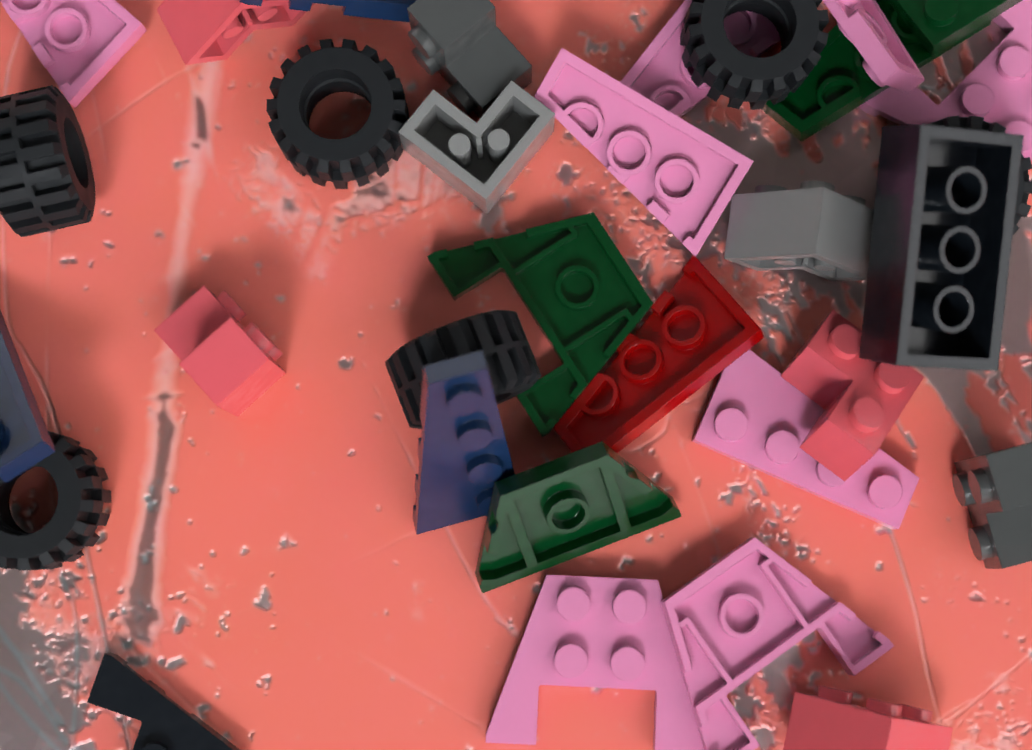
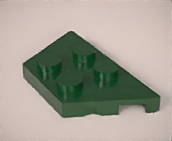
M601 441L495 482L475 575L481 592L485 593L681 517V513L671 495Z

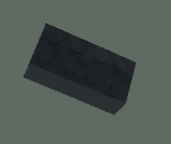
M924 124L882 126L859 358L896 366L998 371L1023 135Z

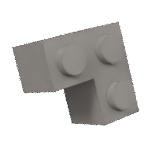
M511 80L476 123L433 89L398 133L402 147L407 153L488 214L554 132L555 113Z
M804 181L801 182L800 189L792 190L776 185H758L755 187V193L734 194L732 196L724 259L755 271L802 269L830 281L867 280L874 210L865 206L866 200L861 197L841 195L834 192L835 186L828 182Z

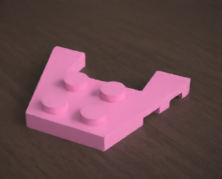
M1023 0L992 19L1007 34V37L940 104H935L918 87L908 94L889 87L859 107L874 117L879 114L899 125H928L946 117L958 115L959 117H969L971 115L983 117L985 122H996L1005 127L1006 130L1004 132L1007 134L1023 135L1022 155L1024 158L1030 157L1032 161V0Z
M755 537L747 539L660 601L704 750H755L760 746L727 698V694L813 631H818L846 673L852 676L858 674L894 647L890 639L879 631H874L857 618L853 611L841 602H836L811 583V579Z
M546 574L487 728L485 743L536 745L539 686L553 685L655 690L653 749L704 750L660 602L663 600V595L658 580Z

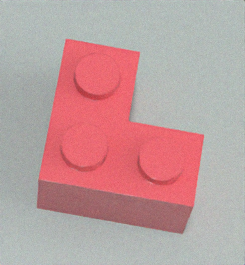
M164 0L156 9L185 65L227 60L254 30L294 26L307 12L289 9V0H262L261 6L247 5L241 3L240 0Z
M203 285L157 326L154 331L181 360L179 365L214 404L238 417L286 374L276 362L283 353L252 322L246 327L239 322L247 314L225 290L216 297Z
M832 310L804 341L780 377L824 409L799 448L843 481H846L876 454L924 376L910 366H896L859 358L862 330L835 310Z
M819 685L818 695L794 693L783 750H949L953 728L932 723L933 711L900 703L894 704L873 698H867L865 708L852 704L854 693Z

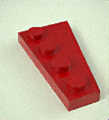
M694 255L682 268L684 274L669 292L664 290L651 306L652 314L635 335L630 333L617 348L619 354L603 374H596L553 427L572 453L601 441L616 453L620 452L764 338L761 328Z

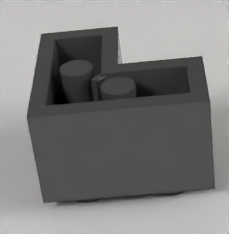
M417 0L407 8L411 26L408 36L415 45V48L411 50L413 56L429 75L433 76L437 71L451 86L446 90L449 97L466 115L473 111L481 118L511 80L522 89L532 82V65L496 26L495 6L490 0Z
M1032 442L954 462L957 474H953L952 477L953 488L959 503L962 506H967L973 528H969L968 537L975 557L979 561L983 560L986 569H1004L1032 561Z

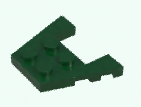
M594 212L526 229V232L497 239L492 237L473 242V245L449 251L447 249L436 251L427 256L428 261L454 301L496 274L503 272L561 360V366L540 378L530 389L516 395V398L542 438L552 431L553 427L653 305L652 300Z

